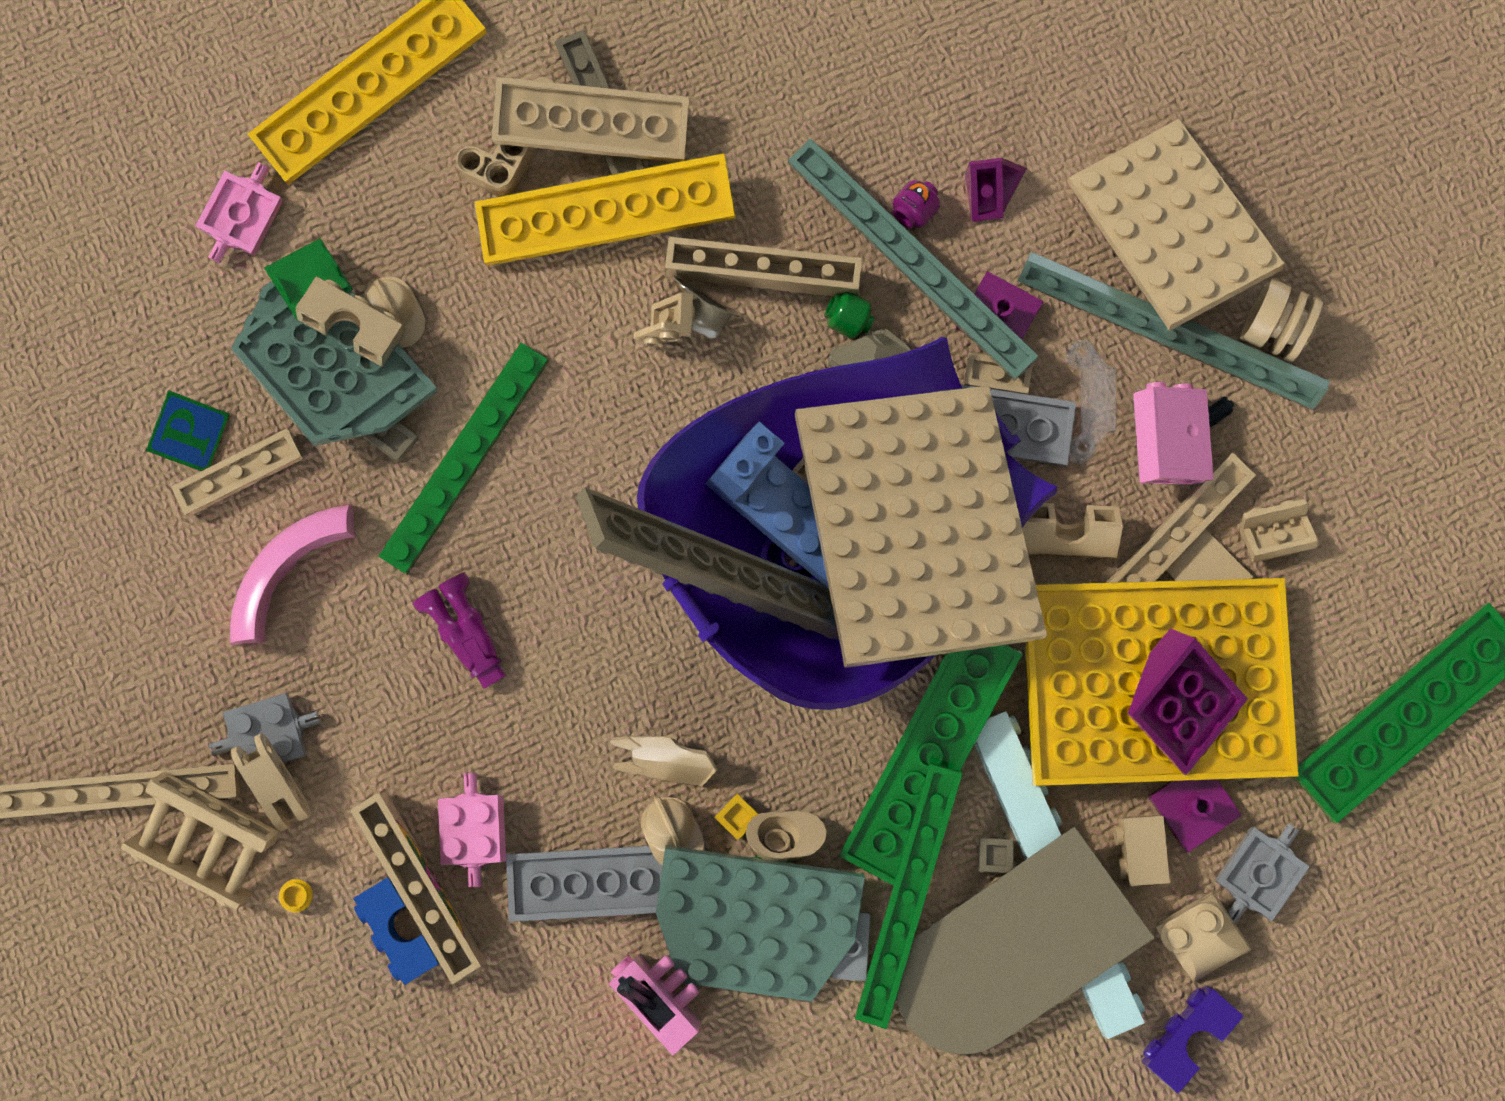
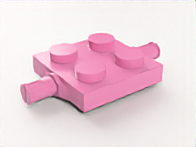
M258 162L250 178L237 177L224 170L195 225L200 231L213 236L217 241L208 256L211 260L221 264L229 247L241 249L253 256L256 255L284 201L280 196L267 191L262 186L268 171H270V168Z
M477 773L463 774L464 794H460L455 798L438 799L441 865L457 864L468 867V887H481V866L494 862H506L503 795L488 796L478 793Z

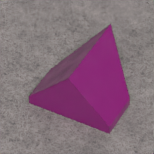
M1003 158L969 162L965 181L972 222L1004 218V211L1027 168Z

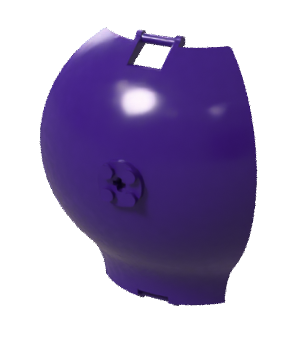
M941 337L922 347L891 357L835 366L787 378L753 390L707 412L676 433L652 458L639 483L637 494L638 509L819 581L705 483L758 422L762 423L784 442V445L775 454V457L790 470H793L803 458L795 419L796 409L963 389L954 368L947 338ZM996 413L1023 528L1030 517L1057 493V486L1034 475L1007 453L1011 448L1020 443L1021 440L1017 434L1012 435ZM662 574L665 579L662 583L663 587L667 592L671 591L699 631L697 636L702 642L708 641L728 663L752 682L778 699L795 706L831 710L867 702L902 684L936 656L931 655L845 668L839 640L829 639L823 634L812 630L807 631L797 624L789 621L783 622L768 613L757 612L752 607L741 603H733L728 598L715 593L709 594L699 587L683 584L675 578Z

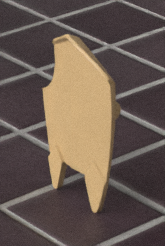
M674 734L667 736H625L611 738L610 740L612 745L632 751L633 762L614 763L613 765L614 769L622 772L702 787L717 771L714 761L706 751L694 750L678 744L677 736Z

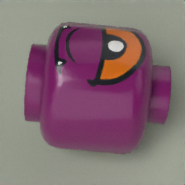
M912 180L908 182L893 199V215L895 219L906 228H921L925 226L940 208L936 187L927 181Z

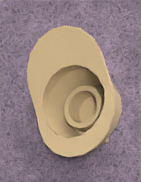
M386 276L376 279L366 289L363 298L375 310L381 313L386 311L396 316L400 324H402V338L398 344L401 348L413 346L421 339L425 331L426 320L412 290L405 281L397 277Z
M659 797L649 804L642 813L640 822L642 832L653 856L661 866H663L666 845L703 850L704 840L702 833L685 802L672 797Z
M765 812L751 819L747 825L746 837L749 845L762 859L787 862L792 858L809 856L820 850L825 843L827 832L824 823L816 815L809 812Z

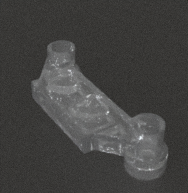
M1088 340L1074 342L1066 353L1069 365L1073 368L1081 369V434L1071 440L1069 459L1079 464L1087 462L1093 456L1095 447L1107 433H1114L1116 431L1115 367H1109ZM1077 349H1083L1086 355H1080ZM1079 443L1084 444L1086 446V452H1083L1078 448Z

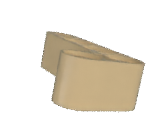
M538 77L533 80L554 83V81L547 77ZM498 144L493 155L478 147L466 146L457 153L456 164L465 180L501 197L510 195L515 191L537 148L522 147L523 150L520 154L511 156L508 154V151L514 147L512 145ZM471 160L480 161L479 166L473 170L465 168L466 164ZM500 173L508 175L507 180L503 183L497 184L493 182L496 175Z

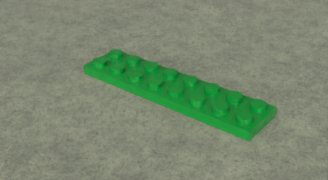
M1490 603L1483 604L1298 764V776L1294 777V779L1333 823H1338L1505 678V620Z
M1000 645L945 654L847 838L839 857L894 886L930 762L961 770L1023 654L1022 652L1009 645Z

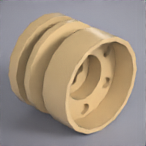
M1271 277L1263 286L1249 312L1240 335V340L1261 348L1272 337L1274 340L1271 353L1277 356L1285 347L1283 358L1293 362L1302 349L1307 346L1316 330L1323 301L1313 297L1306 305L1308 294L1302 291L1291 303L1288 301L1291 286Z

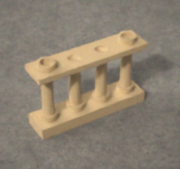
M166 772L151 779L145 792L155 797L157 802L143 834L140 835L138 833L125 841L121 849L128 852L133 859L139 862H146L217 899L220 905L238 910L250 900L253 894L241 888V885L256 852L263 853L275 844L280 832ZM169 806L184 812L186 816L171 850L154 842ZM198 821L213 827L215 831L200 866L183 857ZM227 836L241 842L244 847L229 881L212 872Z

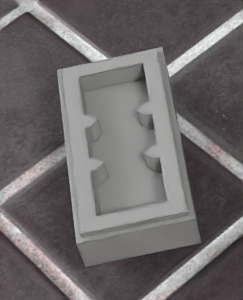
M859 912L855 943L834 970L833 979L866 981L870 913Z

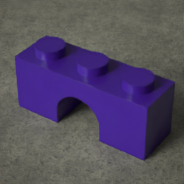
M1206 985L1203 989L1199 987L1191 993L1186 1001L1189 1004L1181 1014H1174L1166 1023L1165 1029L1167 1031L1159 1040L1153 1039L1143 1051L1145 1057L1141 1062L1178 1094L1200 1069L1187 1054L1186 1045L1190 1036L1198 1031H1207L1214 1038L1223 1042L1244 1017L1214 989Z

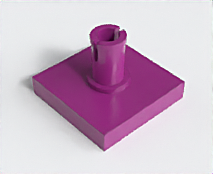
M988 271L974 293L1021 340L1043 303L1037 297ZM956 326L955 329L963 332L958 326Z
M1218 779L1170 781L1148 796L1157 812L1164 816V822L1185 852H1190L1242 816Z

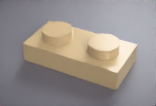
M969 353L963 385L975 387L989 385L990 389L1028 395L1032 365L1014 381L988 355Z

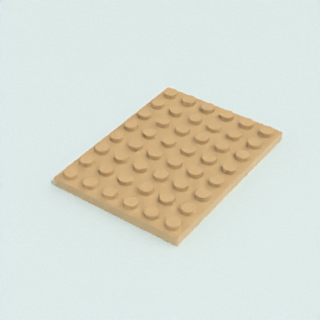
M989 385L796 409L795 419L845 668L1041 640L1047 636Z

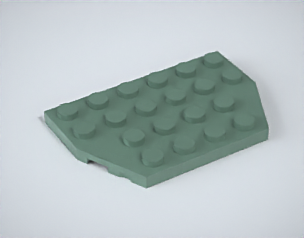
M272 281L262 288L259 300L252 314L248 315L244 322L243 331L238 334L231 347L235 356L313 446L387 431L437 393V387L399 344L396 345L384 366L381 367L354 352L353 339L360 330L356 324L350 321H339L330 328L326 335L295 319ZM352 291L347 293L352 297L355 296Z
M666 845L656 916L671 959L674 962L675 971L681 968L687 974V979L683 983L812 1002L855 943L865 875L863 873Z

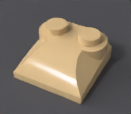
M1214 891L1156 924V929L1161 935L1163 945L1172 951L1193 982L1251 950L1250 945Z

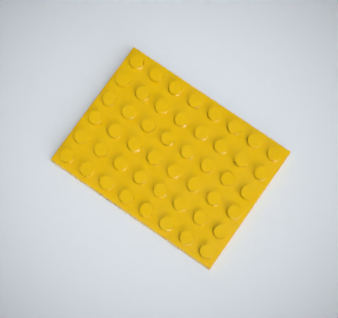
M1285 578L1035 585L1047 636L1041 640L1025 642L1033 786L1298 776ZM1170 628L1195 638L1248 698L1187 775L1181 773L1128 715L1149 653Z

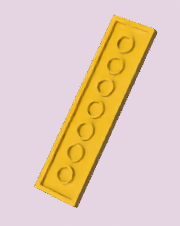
M422 0L247 133V135L286 184L289 185L487 34L486 28L463 0Z
M724 153L475 201L483 260L486 266L736 219Z

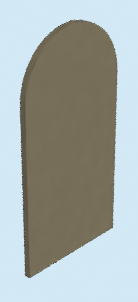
M1074 826L918 934L913 939L896 1001L905 1024L925 1043L941 1051L953 1054L979 1053L993 1048L1147 944L1154 939V936L1138 915L1136 908L1130 904L1097 858L1096 852L1092 851Z

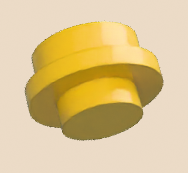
M292 879L281 887L279 900L282 907L287 911L293 913L301 912L310 906L313 900V891L306 881Z

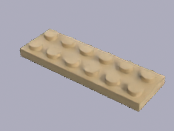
M497 77L491 142L492 144L682 162L685 157L689 97Z

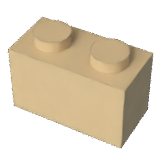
M1152 815L1118 818V825H1114V840L1116 846L1120 845L1121 859H1117L1119 879H1123L1124 885L1127 886L1170 883L1164 816Z

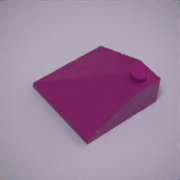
M1170 628L1149 653L1128 715L1181 773L1187 775L1248 698L1195 638Z

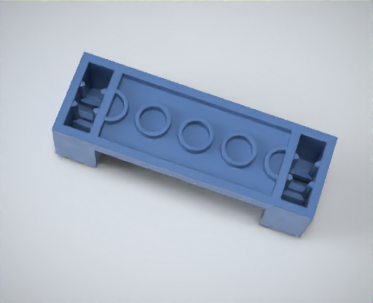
M758 422L744 436L705 484L829 589L809 485L775 457V454L784 445V442L762 423Z

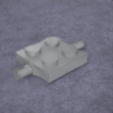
M289 693L281 694L223 712L228 729L227 738L209 743V748L223 746L220 749L210 751L212 756L229 752L236 746H240L249 754L257 749L254 737L263 733L274 747L282 762L290 761L307 755L303 743V729L320 725L321 718L308 722V719L320 716L318 711L299 716L293 709Z
M1287 824L1278 839L1268 837L1255 827H1251L1214 880L1229 891L1233 899L1236 900L1228 911L1235 924H1237L1246 909L1255 910L1269 921H1273L1310 867L1297 858L1289 848L1300 832L1291 824Z

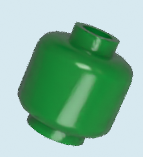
M844 292L840 295L835 294L824 314V317L828 318L827 325L830 329L850 339L856 338L861 332H868L874 322V317L871 316V303L849 292Z

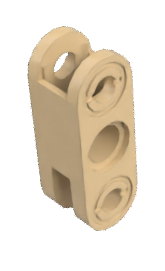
M260 733L254 737L257 747L255 751L247 754L240 746H236L231 749V756L238 771L271 823L279 832H282L291 826L288 814L281 804L282 802L286 801L296 818L300 821L310 817L311 810L304 795L268 738L263 733Z

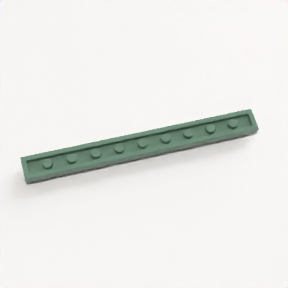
M811 138L788 160L789 165L1014 381L1038 359L1039 356Z
M1033 252L1030 253L1018 279L1019 282L1313 410L1328 390L1330 381L1190 320L1169 331L1151 303Z

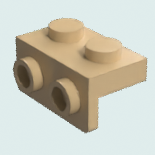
M681 292L652 304L651 324L647 328L634 332V340L644 341V345L648 347H663L665 342L678 341L679 337L691 333L692 321L695 316L693 294Z
M1306 499L1298 501L1288 500L1280 505L1268 508L1258 507L1243 514L1240 532L1253 563L1317 548L1318 539L1307 516L1309 504Z

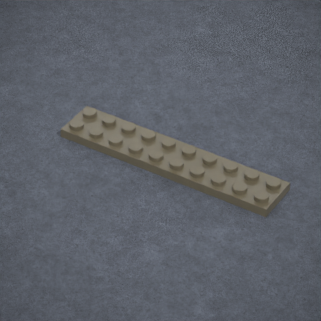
M584 487L576 496L582 512V519L586 522L591 535V542L599 552L612 554L630 564H638L649 568L656 574L670 576L683 584L699 587L709 594L715 593L728 598L733 603H741L752 607L757 612L773 615L783 622L789 621L807 631L812 630L823 634L829 639L839 640L830 591L821 582Z

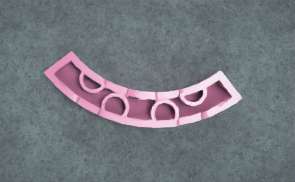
M352 504L333 507L307 516L287 527L262 549L250 565L236 594L230 623V644L265 642V625L271 603L270 598L277 584L297 564V560L306 553L334 541L355 537Z

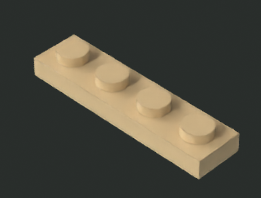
M286 428L171 486L184 515L189 517L304 459L291 430Z

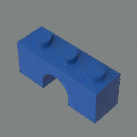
M389 877L353 898L357 904L354 910L363 924H369L374 933L371 935V939L379 952L384 951L391 962L388 964L389 971L396 981L401 980L406 985L440 964L423 934L414 940H407L396 932L394 925L396 915L406 905Z

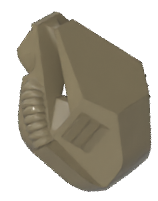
M873 329L872 331L869 330L868 332L861 333V336H857V339L853 342L832 348L827 365L831 368L877 360L911 350L888 329Z

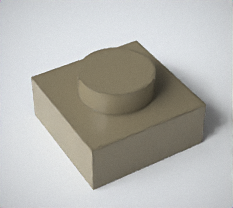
M979 838L978 871L1007 873L1012 870L1014 839Z

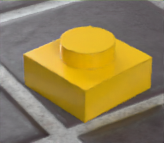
M737 793L714 818L739 840L746 833L748 823L758 813Z

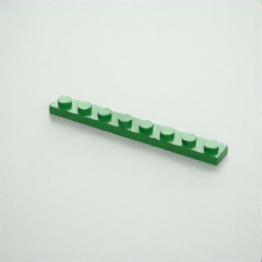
M522 342L519 344L378 557L408 575L549 363L547 358Z
M932 762L929 764L855 1014V1020L884 1029L888 1027L962 778V771Z

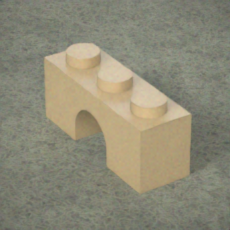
M316 276L296 306L297 320L324 335L339 321H350L356 324L360 330L353 339L354 352L381 367L384 366L402 338V324H400L396 316L386 311L381 313L375 310L366 299L357 295L352 297L343 292L339 284L329 279L324 281Z
M1044 503L1030 517L1022 530L1029 554L1117 558L1123 524L1120 507L1087 505L1085 516L1081 521L1072 525H1064L1056 521L1054 503Z

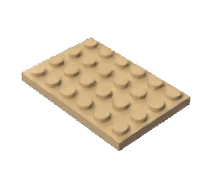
M1180 119L1169 123L1068 177L1069 186L1169 331L1283 270L1284 262Z

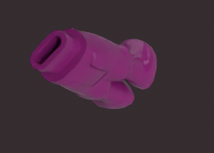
M462 572L438 586L457 613L458 621L450 616L437 588L423 594L412 604L419 613H427L438 625L441 640L448 644L459 661L470 671L472 679L477 677L481 686L485 689L506 675L499 665L502 660L497 658L496 648L483 623L482 615L470 605L465 591L470 581L467 574Z

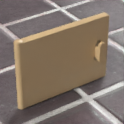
M1206 529L1165 571L1174 581L1253 578Z

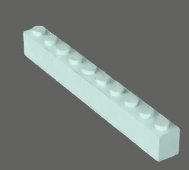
M1005 711L988 718L974 746L1022 855L1026 860L1061 836L1058 827L1062 825V822L1055 807L1049 809L1044 796L1048 795L1046 785L1033 786L1031 752L1028 746L1022 747L1017 735L1021 734V730L1014 715L1009 717ZM1123 962L1117 963L1081 988L1100 1032L1106 1039L1144 1024L1141 1016L1145 1012L1144 1006L1138 994L1132 995L1127 982L1131 981V977Z

